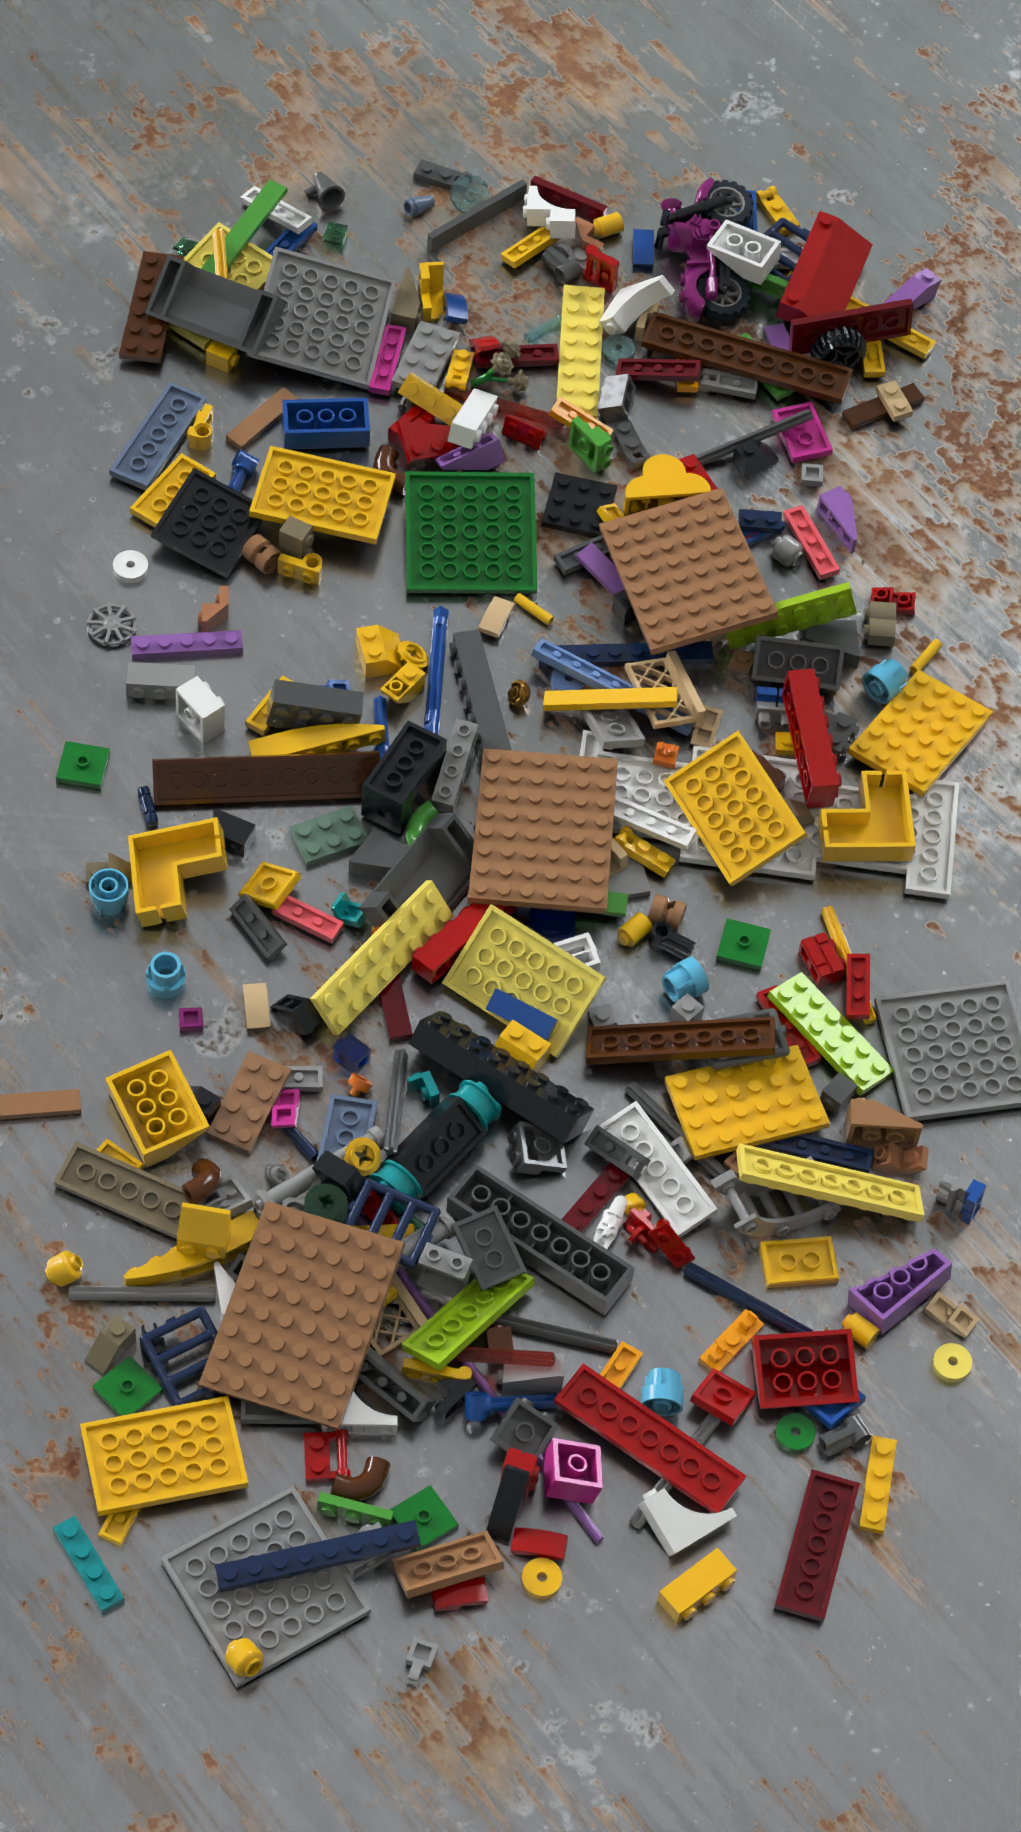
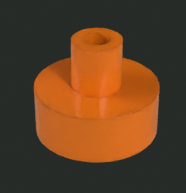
M352 1073L348 1079V1083L353 1086L349 1093L354 1097H358L361 1091L368 1093L373 1085L372 1082L357 1073Z

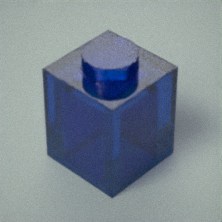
M350 1033L344 1038L338 1039L333 1046V1060L350 1073H358L370 1061L371 1048Z

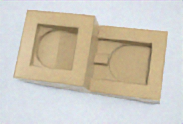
M660 301L640 315L636 325L634 340L642 342L646 326L648 327L653 312H658Z
M495 596L478 626L479 631L498 638L505 628L506 620L514 610L515 603Z
M703 705L706 710L703 727L694 728L690 744L712 748L723 710Z
M266 983L243 984L247 1030L270 1028Z
M940 1291L934 1294L922 1310L933 1320L964 1338L979 1320L977 1316L961 1303L956 1306Z

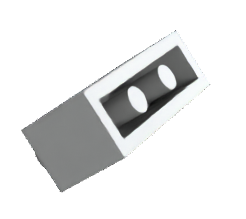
M128 662L126 697L176 699V688L195 677V665Z

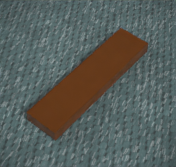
M914 383L900 388L911 407L924 402L925 397ZM879 397L842 411V417L852 430L890 416Z

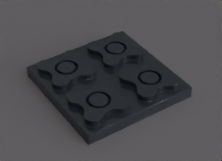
M193 468L153 529L151 538L227 578L241 557L243 546L255 535L264 520L249 517V510L253 499Z

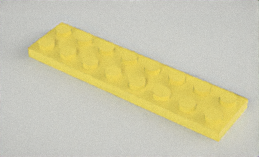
M564 285L556 401L559 397H562L598 419L597 405L599 402L603 331L599 321L604 313L605 288Z
M426 880L310 998L333 1035H339L412 960L411 956L416 948L425 945L431 935L441 931L446 922L454 917L432 880Z
M739 1143L737 1147L739 1180L748 1184H757L770 1189L787 1191L795 1195L800 1194L817 1200H826L839 1205L881 1213L886 1216H895L907 1221L921 1223L925 1216L919 1185Z

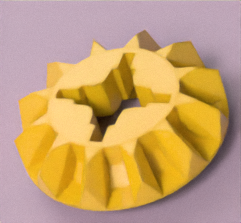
M402 641L396 647V655L400 657V662L406 664L409 661L420 670H423L428 665V655L418 644L411 641Z
M356 1138L350 1141L344 1149L345 1157L343 1160L357 1168L362 1176L374 1173L381 1163V1151L378 1145L369 1138ZM364 1150V1156L367 1157L368 1161L365 1160L360 1163V1158L355 1153H362Z

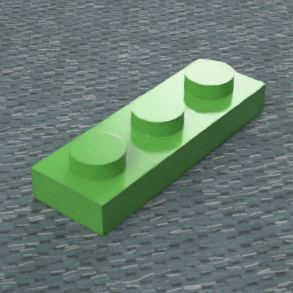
M320 1492L317 1501V1511L328 1517L339 1516L351 1523L362 1522L371 1525L379 1522L382 1527L390 1526L393 1522L394 1511L323 1492Z

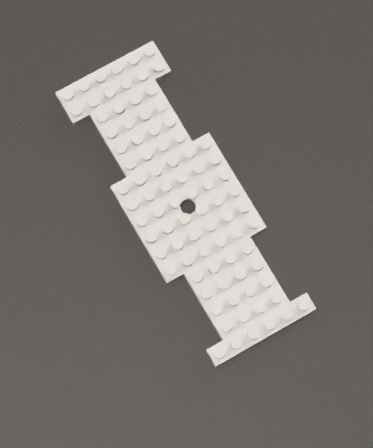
M583 730L580 756L618 759L616 796L693 828L663 781L689 763L676 762L675 768L671 769L652 765L653 758L605 752L593 732ZM694 746L692 761L711 748ZM762 755L769 764L781 770L786 776L784 788L780 792L783 799L789 798L805 803L796 760ZM937 780L923 797L913 792V795L909 794L916 844L912 861L822 862L821 841H819L818 820L821 809H861L858 787L841 785L838 788V797L835 798L833 807L809 809L815 822L802 827L808 836L755 872L814 880L816 863L822 862L906 874L904 893L949 900L951 895L959 783ZM613 820V833L618 834L619 830L626 825ZM631 828L633 834L637 835L638 837L656 839L652 836H649L645 833H642ZM697 833L688 850H680L679 862L718 867Z

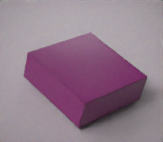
M202 1007L179 1008L180 1033L203 1032Z

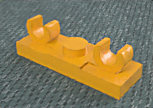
M745 1309L699 1357V1362L710 1371L715 1368L722 1372L749 1344L753 1336L757 1335L764 1328V1323L752 1311Z

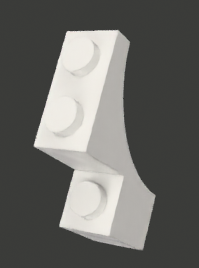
M529 186L528 194L524 196L525 206H523V218H527V226H546V230H550V238H575V209H565L551 205L541 198L537 186Z

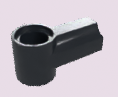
M658 921L653 925L648 940L649 945L653 949L666 950L683 960L691 955L696 942L673 931L671 925L664 921Z

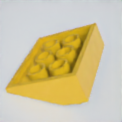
M171 1050L105 1078L108 1092L146 1168L169 1158L210 1129Z

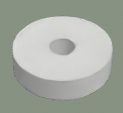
M134 550L119 553L113 561L115 577L124 583L140 582L148 573L147 558L142 553Z

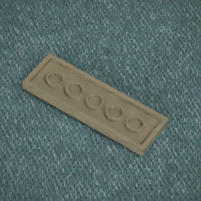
M75 1141L53 1182L54 1186L177 1239L182 1202L189 1203L183 1194L182 1187ZM206 1200L202 1201L201 1203H199V1204H197V1205H202V1206H203V1205L205 1204Z

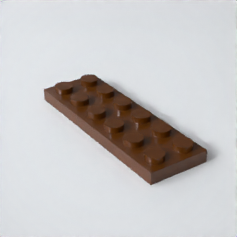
M143 251L119 351L120 359L160 364L162 362L170 323L147 315L145 311L168 254ZM169 254L185 261L184 256Z

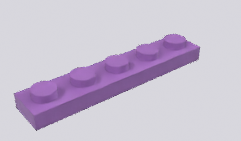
M241 630L131 636L132 660L243 653Z

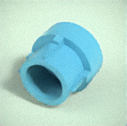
M888 659L887 661L883 660L879 665L875 664L862 676V684L871 698L880 704H887L902 691V688L907 684L908 675L902 664L894 659Z
M111 868L102 869L90 878L89 896L100 915L111 916L118 914L122 909L125 910L129 896L128 880L119 870Z
M166 950L156 954L146 970V985L153 996L160 999H172L180 995L186 986V970L183 964H181L178 956L171 952H166Z
M688 957L676 963L672 969L666 971L665 975L662 976L663 988L668 997L675 1003L687 993L696 998L709 990L707 976L702 966L693 957Z
M670 1368L651 1369L648 1372V1376H645V1385L642 1386L641 1403L659 1416H673L681 1413L684 1397L682 1375Z

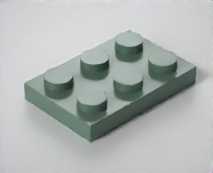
M352 805L289 827V833L306 867L355 851L368 837Z

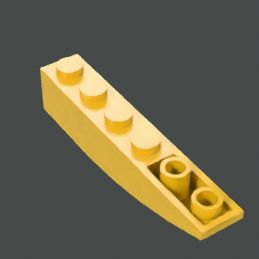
M328 724L292 729L249 740L248 745L251 755L337 753L355 751L369 745H378L381 742L387 741L384 725Z
M252 1210L247 1213L242 1212L231 1220V1235L225 1259H211L200 1254L187 1255L177 1251L176 1245L168 1253L162 1256H155L140 1267L129 1269L123 1275L124 1286L163 1285L214 1269V1263L217 1261L223 1266L235 1260L240 1253H247L259 1220Z

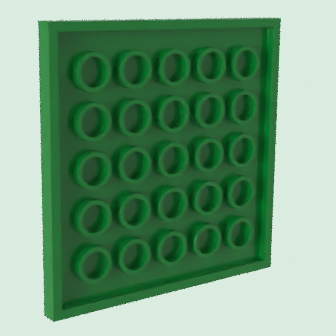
M405 471L406 593L537 594L534 473Z

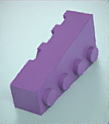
M934 1248L909 1260L908 1264L902 1267H894L881 1277H873L860 1287L854 1286L848 1291V1305L855 1312L880 1329L879 1333L883 1335L951 1279L952 1263Z

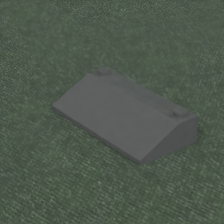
M168 254L145 314L257 356L277 325L287 301L267 291L256 290L200 269L187 261Z
M437 813L359 906V909L371 925L381 927L426 880L433 881L451 911L467 893L470 883L474 839L456 814Z

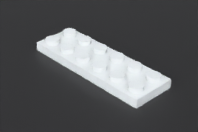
M637 1101L599 1125L651 1160L649 1165H645L640 1172L642 1175L639 1180L635 1179V1181L665 1221L668 1220L670 1222V1226L680 1238L718 1213L717 1207ZM632 1157L628 1165L633 1167L637 1160Z

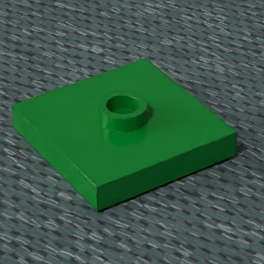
M65 741L56 775V782L101 789L110 755V748Z
M727 918L716 960L761 971L771 929Z
M131 1355L92 1385V1389L118 1416L140 1412L163 1393V1388Z
M431 1485L390 1509L394 1511L393 1521L395 1524L416 1521L421 1547L413 1549L415 1552L426 1548L459 1526Z

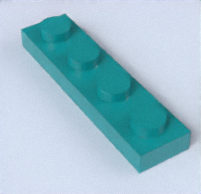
M76 1516L54 1526L53 1532L101 1613L103 1614L124 1603V1596Z

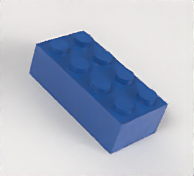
M368 398L282 400L284 449L370 446Z

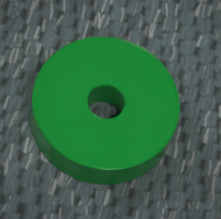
M791 1413L782 1417L775 1430V1438L778 1445L786 1452L793 1454L807 1451L812 1446L816 1435L815 1426L812 1421L798 1413ZM797 1431L799 1435L794 1436L791 1432Z

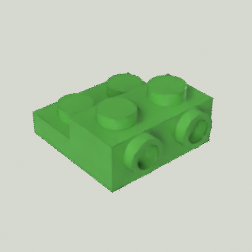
M579 416L571 420L568 447L595 474L602 469H607L612 463L609 457L614 449L611 445L612 439L609 433L603 431L599 426L591 429L587 422H584Z

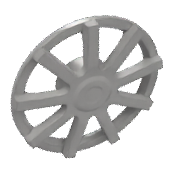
M110 602L94 608L87 619V630L90 636L97 642L105 645H118L126 642L134 635L137 627L136 617L127 606L111 604ZM108 609V616H105L100 611ZM112 609H119L117 614L113 616ZM123 612L129 615V617L119 619ZM95 615H97V616H99L100 618H102L103 620L101 621V620H92V619H93V617H94ZM132 621L133 627L123 625L122 623ZM91 625H102V627L94 632L91 630ZM123 629L130 632V634L123 638L119 631ZM102 631L107 633L105 641L96 637ZM116 634L119 641L109 642L110 635Z

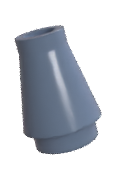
M431 195L408 197L403 203V208L408 216L416 217L427 209L434 207L435 201Z

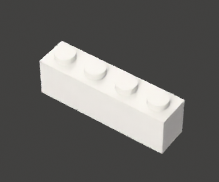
M474 388L454 418L447 441L472 449L475 443H479L482 434H485L487 426H490L493 417L498 412L499 405L496 404L498 396Z

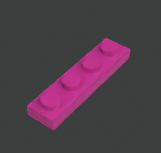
M386 324L369 385L370 393L390 395L391 381L398 366L406 336V327Z

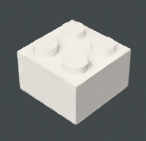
M196 676L176 688V715L202 744L225 731V703L221 697H216L207 682H203Z

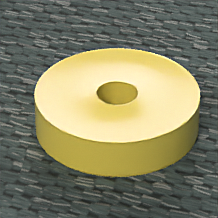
M947 1343L936 1350L932 1359V1368L934 1373L945 1382H961L970 1373L972 1357L963 1346ZM948 1361H954L956 1365H950Z

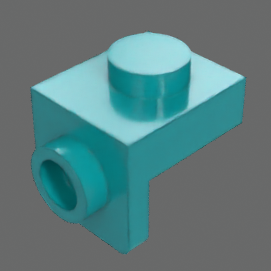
M341 892L331 906L335 918L343 921L344 925L360 928L367 919L359 909L361 903L350 901L347 893Z

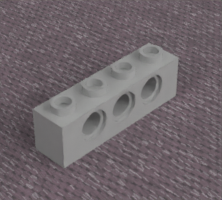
M456 718L431 800L432 805L437 811L455 813L478 737V724Z

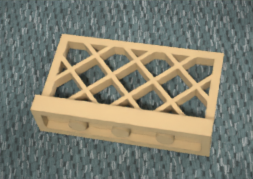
M676 651L667 652L666 658L625 664L624 669L634 688H641L642 683L652 688L667 687L661 684L663 680L672 683L671 687H678V698L680 701L677 703V707H672L674 708L672 712L663 708H644L654 729L690 723L693 724L694 728L703 727L706 710ZM663 666L665 671L662 673L653 668ZM639 669L645 673L641 676L634 673L633 670ZM650 674L659 679L655 682L648 679L647 676ZM679 710L686 713L688 716L681 717L676 713ZM656 715H663L667 719L658 721Z
M396 1273L391 1285L398 1290V1297L390 1303L399 1306L398 1315L385 1314V1306L382 1309L377 1329L374 1332L375 1337L371 1340V1345L382 1357L402 1346V1343L428 1321ZM383 1319L396 1321L393 1332L380 1330ZM400 1322L410 1323L414 1330L407 1334L397 1333ZM379 1335L392 1337L390 1345L381 1350L377 1344Z

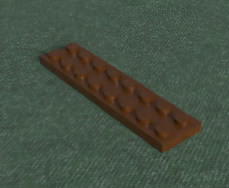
M775 1016L588 1026L587 1065L775 1055Z

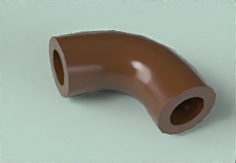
M382 444L376 453L373 468L396 473L392 492L405 495V473L399 472L395 468L399 452L393 446Z
M206 1158L198 1159L193 1164L191 1170L193 1179L182 1185L183 1194L190 1204L197 1205L206 1200L221 1185V1169L214 1162Z
M368 1457L364 1469L359 1476L350 1477L336 1473L330 1494L358 1502L369 1499L383 1487L391 1464L380 1457Z

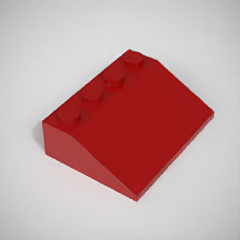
M852 1329L753 1336L751 1346L760 1409L859 1403Z

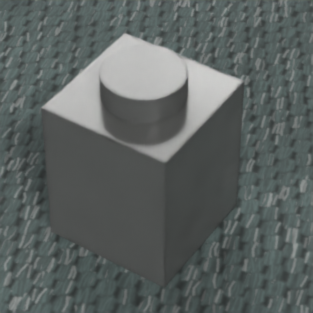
M839 1072L822 1090L820 1100L823 1107L839 1115L850 1103L851 1099L855 1097L858 1085Z

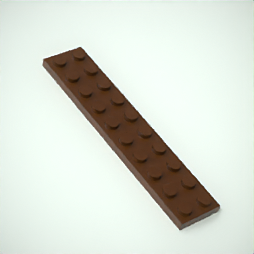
M655 311L641 343V347L685 360H701V364L840 405L853 373L852 368Z
M380 752L152 759L154 805L362 798V785L380 761Z

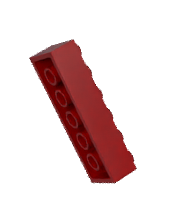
M814 668L788 671L782 690V698L804 801L808 809L833 807L835 798L838 797V788L842 785L841 774L836 771L837 756L832 753L833 738L831 734H828L827 730L829 727L828 716L824 715L823 712L825 706L824 697L819 694L820 679L816 677Z

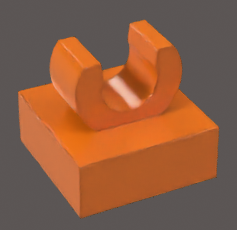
M662 741L657 742L652 765L674 769L679 746Z

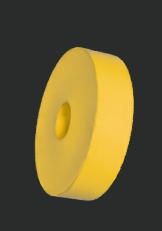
M536 1558L525 1565L522 1571L521 1584L524 1591L530 1597L546 1600L555 1596L560 1590L562 1572L554 1561L547 1558ZM544 1576L546 1580L541 1582L537 1577Z

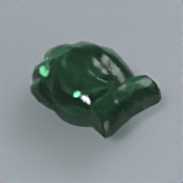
M182 237L172 249L185 257L198 242Z

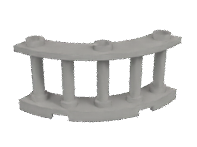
M812 1156L806 1158L815 1161ZM732 1169L711 1180L712 1185L718 1192L728 1195L741 1221L734 1224L735 1228L749 1236L777 1235L781 1237L791 1231L809 1226L823 1219L830 1220L838 1214L837 1212L842 1210L837 1203L817 1200L820 1205L819 1207L804 1212L794 1194L779 1190L783 1192L794 1213V1216L781 1218L768 1192L778 1189H770L765 1186L740 1181L739 1173ZM756 1195V1197H760L771 1219L759 1216L749 1196Z

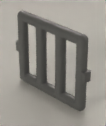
M770 1008L720 1018L737 1019L775 1016V1037L779 1048L775 1049V1055L731 1057L721 1060L719 1058H709L712 1069L719 1070L788 1056L790 1049L786 1040L787 1032L785 1026H781L776 1009Z

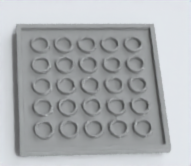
M275 246L264 291L277 295L287 302L277 325L257 356L249 353L246 356L369 390L396 280Z
M1009 980L875 997L876 1012L890 1064L894 1070L893 1075L905 1116L915 1121L1021 1107V1019Z
M294 1486L161 1557V1563L236 1687L245 1684L371 1613V1608L344 1565L220 1592L215 1569L216 1564L327 1540ZM248 1638L263 1653V1666L256 1675L252 1677H239L227 1665L225 1654L228 1645L232 1641Z

